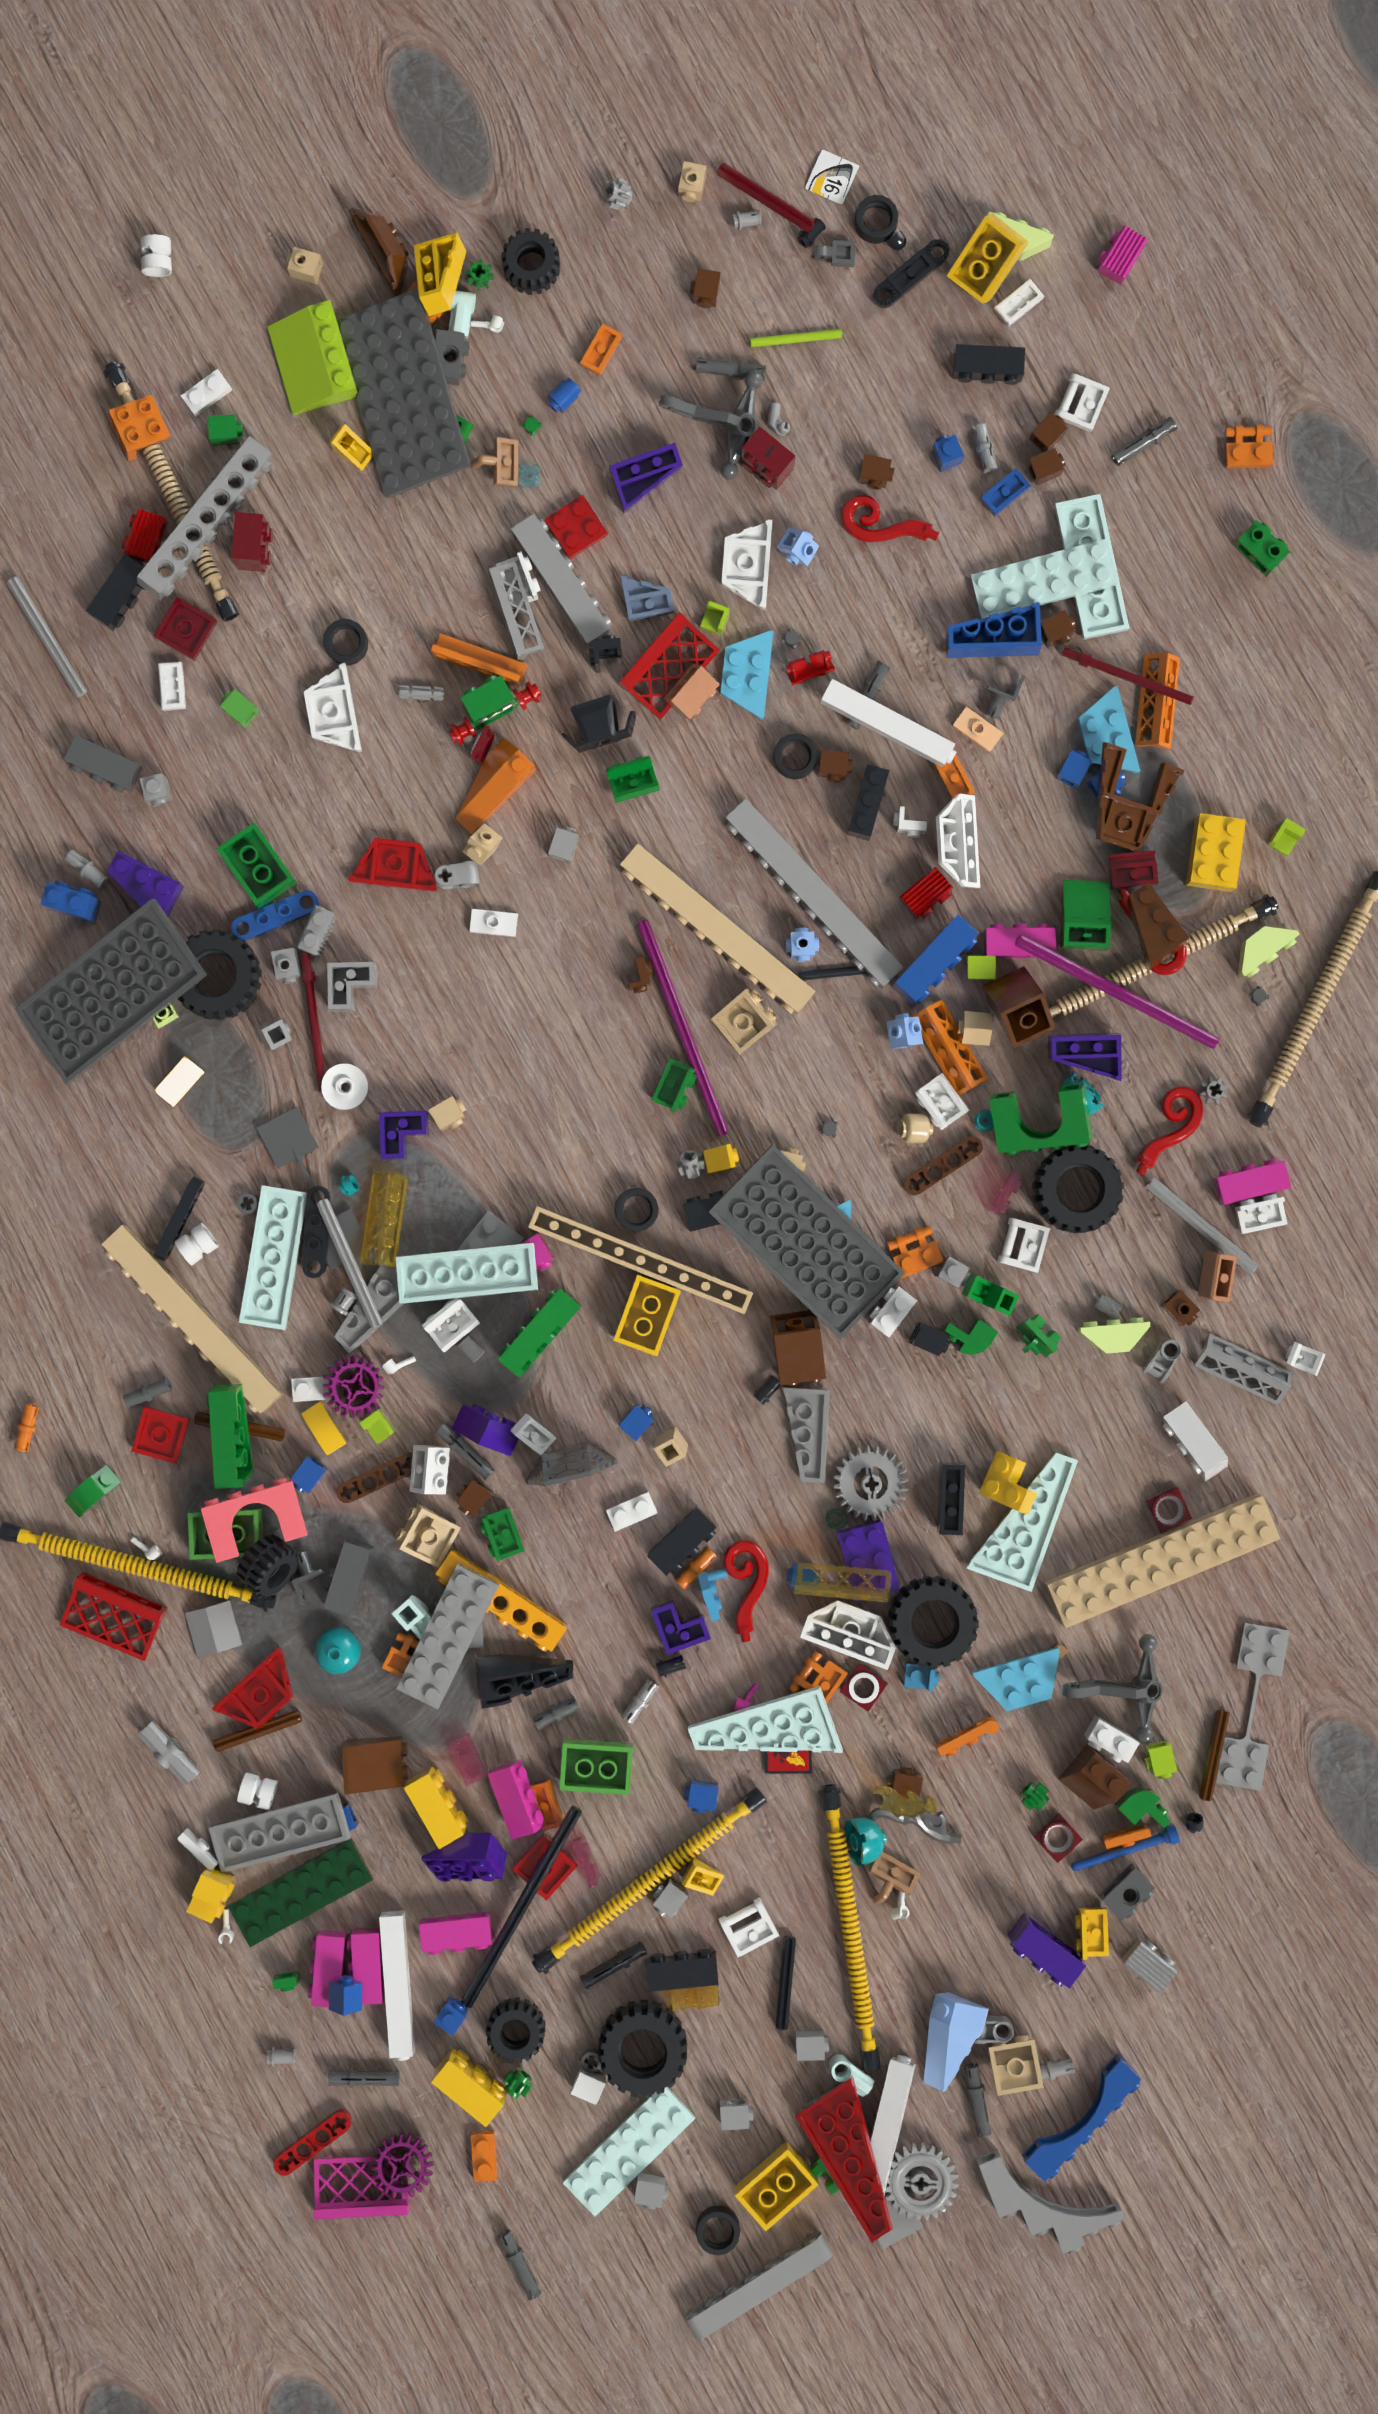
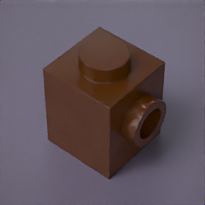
M698 268L696 281L692 280L690 286L693 304H697L701 308L716 307L721 272Z
M1050 412L1032 431L1029 439L1044 453L1050 450L1065 435L1067 430L1066 423L1060 416H1055Z
M1053 448L1030 458L1027 467L1037 486L1061 476L1065 467V461L1062 454H1058L1056 448Z
M865 454L859 483L866 484L868 488L874 490L886 489L887 481L892 482L895 468L890 467L892 460Z
M1065 610L1041 621V636L1047 648L1057 643L1061 646L1072 640L1071 636L1075 632L1076 623L1071 615H1067Z
M821 750L818 777H827V781L841 782V779L845 780L847 773L851 774L853 760L849 759V752Z
M1176 1290L1160 1305L1179 1326L1191 1325L1198 1318L1196 1314L1200 1311L1182 1290Z
M474 1478L468 1486L464 1484L456 1494L459 1497L456 1502L460 1505L458 1509L467 1516L471 1514L476 1516L492 1494V1491Z
M900 1767V1770L894 1769L893 1775L888 1777L887 1789H890L891 1796L919 1801L923 1776L922 1774L914 1773V1769L908 1767Z

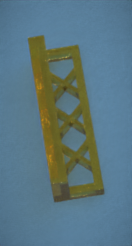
M393 1172L373 1173L360 1264L396 1268V1257L399 1248L409 1177ZM380 1179H385L384 1187L380 1190ZM380 1202L381 1208L377 1213L376 1206ZM377 1224V1233L373 1235V1228ZM374 1247L373 1259H369L370 1250Z
M799 1562L797 1582L794 1584V1594L888 1602L890 1599L892 1571ZM803 1568L812 1569L818 1577L813 1582L802 1581ZM818 1570H826V1571H824V1572L821 1574ZM829 1571H835L841 1580L836 1584H829L823 1576ZM841 1572H848V1574L844 1576ZM852 1573H859L865 1581L859 1586H852L846 1578ZM864 1574H869L871 1576L867 1578ZM876 1575L886 1576L885 1589L875 1588L870 1580ZM821 1579L823 1583H817V1581ZM843 1581L846 1583V1585H839Z

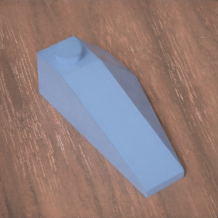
M950 1992L935 1994L929 2020L924 2073L925 2084L943 2092L947 2090L957 2074L965 2056H968L972 2050L973 2043L982 2034L988 2008Z

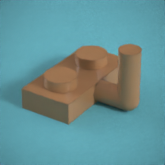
M495 438L493 456L479 455L470 462V468L476 470L483 464L492 465L493 485L516 488L518 486V440Z
M882 1852L881 1856L872 1863L868 1873L885 1882L880 1893L873 1897V1902L878 1905L885 1901L893 1887L909 1896L921 1873Z

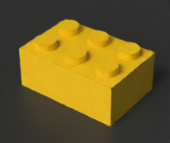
M994 214L986 215L950 269L947 277L982 304L989 302L1029 241Z
M1203 813L1195 817L1186 886L1232 892L1237 888L1246 824L1245 819Z
M637 1275L613 1341L658 1356L681 1290Z
M432 1765L410 1778L404 1790L438 1849H441L464 1835L468 1819L463 1810L458 1811L454 1804L456 1798L450 1789L446 1790L443 1785L445 1780L439 1769L435 1770Z
M452 2048L435 2069L431 2083L483 2126L487 2127L504 2106L506 2098L505 2086L497 2079L492 2080L482 2066L479 2064L475 2066L470 2062L469 2056L459 2049L457 2051Z
M785 2141L735 2185L734 2192L735 2197L759 2225L767 2231L815 2189L819 2183L818 2177L811 2172L810 2166L790 2143Z

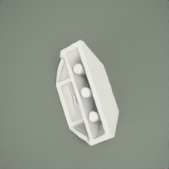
M957 794L936 816L938 863L962 887L980 888L975 796Z
M839 1600L809 1614L800 1635L802 1639L886 1670L889 1668L896 1649L881 1616Z

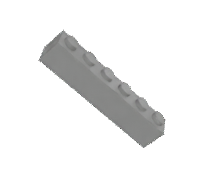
M532 514L511 528L512 535L525 555L528 556L529 561L589 649L593 646L592 640H600L603 636L611 634L610 626L612 623L605 613L601 615L597 609L599 603L593 594L588 595L584 588L587 586L580 575L576 577L571 570L574 566L567 556L563 558L559 552L561 546L556 538H550L546 531L549 529L542 518L537 519L535 514Z

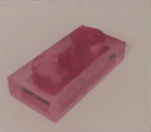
M1015 1170L1010 1173L990 1206L989 1212L994 1215H999L1000 1212L1005 1213L1011 1203L1008 1198L1012 1192L1016 1194L1023 1183L1020 1181L1022 1177L1020 1173Z
M470 1733L447 1743L466 1786L488 1777Z
M578 1837L572 1840V1847L587 1884L591 1888L598 1885V1877L601 1874L597 1864H592L589 1855H592L588 1842H583L582 1838Z

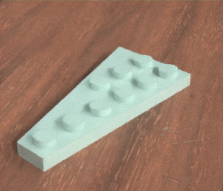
M1055 1452L1027 1487V1489L1037 1493L1029 1514L1027 1515L1011 1508L965 1568L1032 1592L1078 1460Z
M820 1686L688 1726L695 1750L723 1751L724 1749H739V1751H748V1749H758L760 1751L797 1752L798 1750L843 1752Z

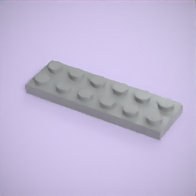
M459 1563L457 1564L396 1688L397 1690L439 1709L500 1585L499 1583Z
M338 1792L209 1827L221 1873L335 1844L351 1838Z

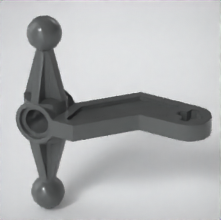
M754 370L746 374L745 384L747 388L733 414L694 406L665 395L660 396L658 406L691 420L725 426L728 432V459L722 465L720 473L726 480H732L738 475L736 462L742 453V447L757 429L755 393L756 389L761 386L763 378L758 371ZM741 421H742V424H743V428H742V429H741V427H740V422H741Z
M1145 1634L1139 1640V1646L1143 1650L1138 1675L1133 1678L1131 1683L1093 1679L1062 1685V1695L1069 1698L1103 1695L1134 1699L1140 1721V1727L1135 1735L1136 1739L1142 1744H1148L1153 1740L1154 1733L1150 1728V1722L1155 1703L1158 1702L1163 1693V1686L1156 1675L1152 1653L1157 1647V1639L1151 1634Z

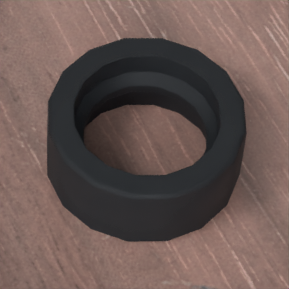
M883 195L866 197L859 203L855 213L854 226L857 234L863 240L873 244H880L889 240L897 229L899 215L897 207L891 199ZM873 207L886 210L890 217L888 227L880 232L867 229L863 223V215L866 210Z
M351 619L334 621L327 627L324 633L323 644L329 657L338 664L346 663L349 666L356 664L365 657L368 651V638L364 629L359 623ZM342 629H350L359 637L358 649L348 656L337 653L332 645L334 635Z
M797 733L786 735L780 739L775 747L773 755L774 766L785 778L793 780L802 779L815 768L817 760L816 746L805 735ZM798 743L807 749L809 760L805 767L799 770H792L784 765L782 752L789 744Z
M628 1189L616 1201V1218L629 1231L639 1232L647 1230L658 1218L659 1207L657 1200L652 1193L645 1189ZM634 1196L646 1199L651 1208L647 1220L638 1224L628 1221L623 1212L625 1202Z
M716 2205L708 2207L700 2214L696 2224V2237L701 2248L709 2254L718 2256L727 2254L735 2248L739 2242L740 2225L737 2216L732 2210L725 2206ZM720 2217L728 2220L732 2232L727 2241L713 2243L707 2239L704 2228L711 2218Z

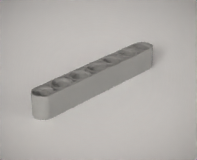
M821 2232L814 2233L687 2314L685 2320L697 2340H702L828 2261L833 2256V2251Z

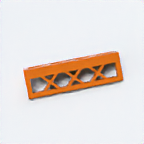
M441 633L436 645L433 644L431 648L433 657L489 677L501 675L505 683L519 688L527 668V664Z
M1170 653L1144 654L1142 677L1177 690L1180 658ZM1151 660H1159V668L1152 673L1150 670ZM1141 687L1135 746H1155L1160 749H1171L1175 699L1157 692L1150 696L1148 689ZM1152 704L1154 706V714L1148 719L1146 710ZM1150 727L1152 730L1151 740H1143L1144 732Z
M942 999L912 1016L919 1017L922 1037L946 1079L958 1095L965 1093L988 1079L969 1045L962 1044V1034H958V1026ZM935 1008H938V1010L940 1011L942 1019H940L935 1013ZM947 1029L952 1032L953 1039L949 1037ZM959 1049L963 1051L965 1059L961 1058ZM970 1069L975 1072V1074L978 1077V1080H974L970 1073Z

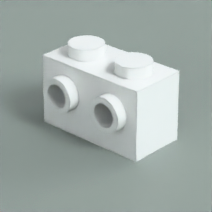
M899 1286L895 1289L891 1287L883 1297L886 1301L881 1308L877 1306L869 1316L871 1318L869 1323L887 1337L892 1335L917 1302L915 1298Z
M413 1445L409 1492L446 1494L450 1448L434 1445Z
M1097 1715L1094 1716L1084 1733V1736L1089 1740L1088 1745L1098 1751L1101 1748L1110 1752L1108 1756L1118 1763L1121 1760L1129 1763L1140 1744L1136 1738Z

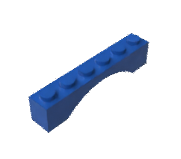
M1117 2054L1102 2070L1098 2094L1085 2116L1074 2126L1062 2133L1038 2138L1022 2155L1025 2164L1044 2182L1049 2178H1054L1060 2170L1059 2167L1065 2161L1068 2162L1074 2157L1075 2150L1081 2144L1084 2145L1090 2140L1091 2133L1097 2127L1100 2128L1106 2123L1107 2116L1113 2110L1116 2111L1122 2106L1123 2099L1129 2093L1132 2094L1138 2089L1139 2082L1141 2081L1139 2074Z

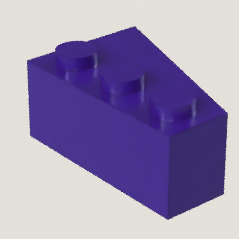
M675 443L609 466V471L624 513L682 468L683 464Z
M117 851L107 870L141 907L149 900L156 899L167 917H169L184 888L179 882L120 851Z

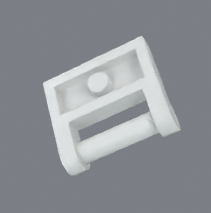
M1071 374L1068 380L1069 386L1062 403L1054 415L1060 416L1066 423L1092 432L1110 388L1078 374ZM1080 386L1085 389L1073 415L1068 413L1076 390Z
M1009 1217L1007 1223L1009 1229L1002 1254L998 1256L997 1262L1038 1273L1050 1228ZM1018 1227L1025 1230L1017 1260L1010 1258Z
M760 1897L753 1900L754 1903L730 1916L719 1918V1922L738 1958L779 1936ZM759 1911L760 1918L735 1931L732 1930L731 1925Z

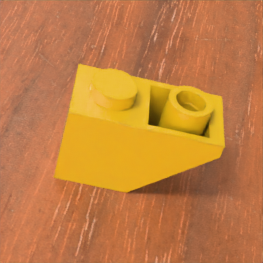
M731 1144L703 1151L708 1174L734 1169L736 1167L735 1163L739 1162L737 1149H732Z

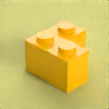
M996 1451L979 1494L1027 1515L1037 1495L1036 1492L1018 1485L1026 1463Z
M214 1867L211 1871L206 1868L198 1880L192 1894L193 1898L186 1912L211 1924L216 1917L220 1919L225 1909V1905L222 1903H226L235 1887V1884L232 1883L234 1875L228 1872L221 1873L217 1867Z

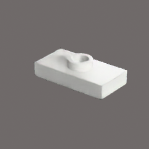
M1029 279L996 305L994 311L1005 325L1009 327L1042 301L1044 295L1032 280Z
M158 663L162 710L186 709L183 663Z
M472 909L469 932L516 937L518 914Z
M188 1828L177 1838L209 1871L218 1864L217 1856L209 1849V1844L202 1838L198 1839Z

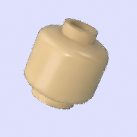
M922 1113L905 1114L898 1121V1136L908 1144L925 1143L929 1135L933 1134V1123L929 1121L927 1115Z

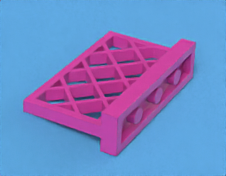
M372 2156L314 2159V2220L408 2215L410 2212L409 2193L406 2191L405 2199H394L389 2193L386 2194L389 2199H381L385 2195L382 2193L378 2199L371 2200L364 2192L372 2183L376 2186L378 2182L373 2180L372 2176L363 2168L368 2162L373 2161L371 2160ZM408 2156L405 2160H402V2167L405 2171L408 2170L405 2167ZM357 2162L365 2163L362 2166H360ZM387 2162L384 2165V2170L387 2174L392 2176V2172L387 2168V2166L389 2165V2163ZM334 2163L342 2164L339 2167H337ZM345 2163H353L359 2169L351 2179L340 2170ZM320 2164H329L335 2170L328 2180L320 2174ZM360 2171L370 2180L363 2190L352 2182ZM336 2173H339L347 2181L339 2192L329 2183ZM403 2176V2183L399 2178L396 2182L399 2185H407L408 2176ZM320 2180L324 2183V2184L321 2186V2188H320ZM349 2184L359 2193L354 2201H347L341 2195ZM325 2186L336 2194L330 2202H320V2191ZM382 2186L378 2188L380 2191H384ZM337 2197H339L342 2201H335V2200H336Z

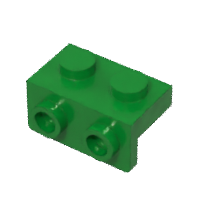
M650 756L639 757L635 760L606 768L615 803L660 791Z
M670 1058L652 1101L671 1109L672 1112H677L679 1108L683 1109L688 1099L685 1093L688 1087H693L697 1078L694 1075L696 1069Z
M510 1507L482 1517L483 1522L480 1523L483 1535H488L491 1544L488 1545V1550L492 1558L496 1557L497 1562L525 1551Z

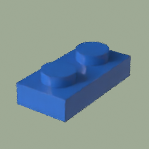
M1015 468L981 496L980 500L995 517L1027 491L1031 485L1019 470Z

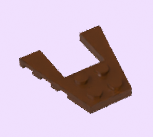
M1103 742L1096 839L1133 852H1139L1153 828L1151 825L1157 815L1161 814L1164 802L1168 795H1171L1174 791L1175 783L1178 777L1183 775L1184 770L1161 763L1149 804L1145 806L1114 795L1127 749Z

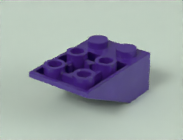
M468 1833L441 1849H436L423 1855L421 1860L434 1876L443 1882H449L451 1879H459L465 1882H470L472 1879H481L490 1882L494 1879H503L507 1852L492 1833Z

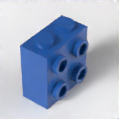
M55 880L54 884L47 882L40 905L51 911L95 924L101 901L95 898L96 894L91 893L87 889L77 887V891H75L69 884Z

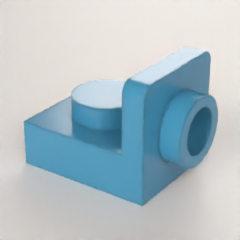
M906 1662L903 1686L927 1689L933 1692L934 1686H938L939 1672H935V1668H930L926 1665L922 1667L916 1663Z

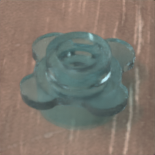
M522 464L519 467V472L521 473L519 485L521 487H539L541 485V467L538 464L534 466Z

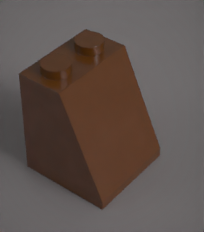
M1025 966L983 985L988 1003L1013 1048L1056 1029L1044 993Z
M811 1310L771 1315L770 1321L780 1385L793 1386L800 1382L809 1381L814 1383L821 1379H827L818 1317Z
M403 1736L347 1739L342 1746L344 1795L403 1787L405 1780H409V1767L404 1766V1757L408 1756L407 1742H403Z
M1088 1743L1058 1778L1060 1782L1093 1810L1117 1802L1132 1784L1120 1770L1088 1745Z

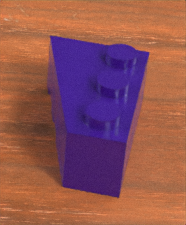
M1119 1033L1048 1035L1049 1059L1122 1081L1121 1035Z

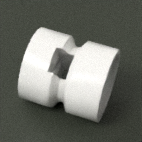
M157 234L143 236L140 239L141 253L144 255L141 258L142 273L150 277L171 275L172 260L168 257L171 254L170 238Z
M203 1223L195 1226L191 1231V1235L184 1234L175 1241L176 1247L190 1265L200 1261L203 1258V1252L209 1254L219 1247L215 1237Z
M246 1772L240 1786L237 1802L246 1805L255 1803L257 1808L269 1811L274 1800L278 1781L269 1778L260 1780L258 1775Z

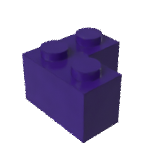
M427 1111L379 1112L380 1156L382 1160L407 1159L406 1136L429 1135Z
M473 1403L472 1407L462 1404L451 1429L478 1445L511 1456L519 1440L510 1431L516 1422L505 1417L501 1421L499 1420L500 1416L489 1411L485 1413L486 1409Z
M674 1600L651 1607V1612L667 1655L711 1639L703 1614L681 1621Z

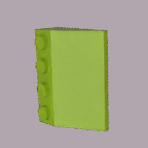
M331 300L307 306L268 326L293 415L357 397L358 391Z

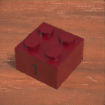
M759 427L742 447L741 462H743L742 466L748 472H755L760 476V481L768 488L772 486L777 490L794 470L796 455L763 428Z
M235 512L231 559L238 570L266 572L267 565L271 563V551H268V544L273 540V529L270 528L269 522L266 521L263 514Z

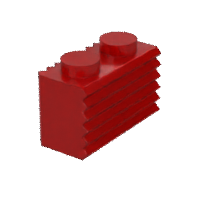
M138 509L137 513L132 514L130 518V534L125 536L122 542L124 554L132 559L148 563L160 547L168 524L163 516Z
M934 867L899 897V900L916 920L920 916L925 919L934 911L933 905L938 901L940 904H943L952 896L949 892L953 887L941 872Z

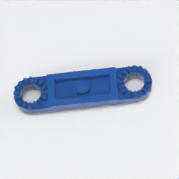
M308 890L294 894L238 917L231 925L232 934L246 941L311 914L314 905L319 906V899L315 893ZM305 896L312 897L314 901L309 909L301 906V901ZM244 922L248 923L249 932L245 935L238 934L237 926Z

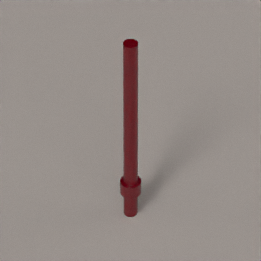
M1067 647L1063 651L1062 656L1077 661L1078 665L1088 668L1090 666L1188 705H1191L1194 696L1092 657V654L1084 651L1080 653Z
M301 954L303 970L301 980L305 985L318 1092H322L321 1085L325 1075L314 990L315 972H312L310 954Z

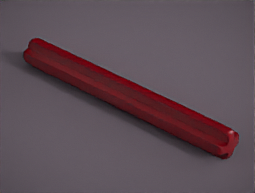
M726 163L720 165L717 170L718 176L804 231L810 232L815 224L814 219Z

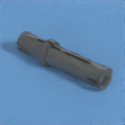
M697 358L696 373L739 377V380H744L746 374L754 370L762 375V381L765 380L766 365L746 364V361L738 363Z
M1168 417L1160 424L1147 428L1144 434L1111 453L1114 463L1120 466L1147 447L1161 442L1162 438L1177 430L1174 419Z
M877 661L871 676L864 682L865 687L861 694L873 700L876 693L881 691V684L890 667ZM849 718L845 722L848 726L859 729V723Z
M446 1422L435 1431L450 1446V1450H454L484 1480L495 1471L463 1440L464 1437L462 1435L459 1436Z
M974 2063L964 2066L968 2083L966 2089L971 2098L977 2136L981 2137L982 2133V2137H987L992 2132L984 2097L985 2085L981 2080L979 2064L976 2063L974 2067Z
M350 2069V2071L329 2070L328 2086L346 2085L349 2088H354L355 2086H399L400 2072L355 2071V2069Z
M510 2229L506 2230V2232L503 2231L497 2238L500 2240L506 2253L505 2258L511 2263L528 2300H533L532 2296L536 2299L541 2295L542 2291L539 2289L523 2257L524 2251L522 2247L518 2246Z

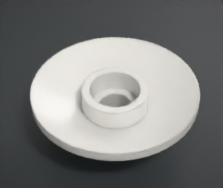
M338 1064L325 1073L321 1085L322 1094L331 1106L341 1110H349L363 1102L367 1095L368 1082L366 1076L358 1067L351 1064ZM344 1083L350 1085V1089L346 1092L342 1090Z

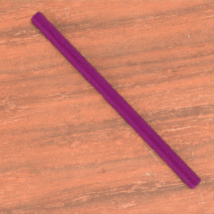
M648 920L640 921L637 923L638 930L690 1066L696 1069L694 1073L697 1076L696 1082L718 1137L728 1134L727 1125Z
M1024 935L1017 937L1015 946L1212 1049L1217 1046L1219 1042L1218 1037Z

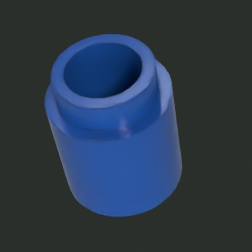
M572 379L562 380L547 395L549 399L547 404L554 412L560 411L563 413L579 398L578 394L581 390Z
M793 1563L792 1568L788 1567L786 1581L790 1582V1587L812 1590V1588L818 1589L821 1570H816L812 1566Z

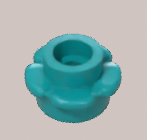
M980 1110V1113L974 1116V1123H976V1128L979 1131L984 1132L986 1130L989 1132L994 1129L990 1110Z
M352 1174L346 1177L345 1175L341 1176V1182H339L341 1192L352 1197L355 1192L359 1191L356 1178Z

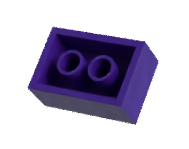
M881 1519L836 1531L855 1601L900 1590Z
M1025 1913L1022 1914L1008 1933L1013 1951L1023 1959L1027 1956L1032 1961V1966L1041 1973L1044 1970L1047 1971L1051 1976L1050 1979L1060 1987L1064 1984L1070 1989L1086 1967L1079 1953H1076L1075 1950Z

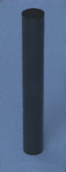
M855 966L800 971L799 978L801 980H813L868 973L864 968L860 971Z

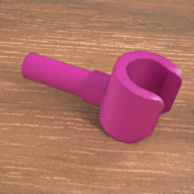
M754 1683L745 1699L737 1698L734 1710L738 1711L748 1708L750 1700L759 1685Z

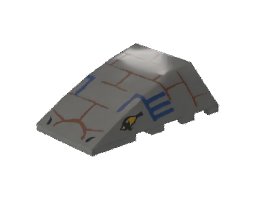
M590 1442L544 1452L529 1474L526 1482L528 1485L549 1486L592 1476L601 1470L617 1464V1461L614 1457Z

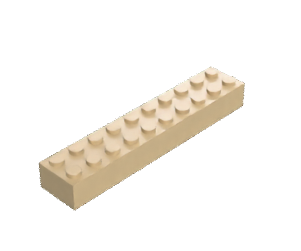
M1255 1494L1044 1583L1062 1626L1068 1628L1281 1538L1264 1497L1260 1494Z

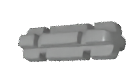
M400 685L399 698L409 699V697H412V700H431V698H434V701H442L444 699V688L434 687V689H431V686L413 685L412 688H409V685Z

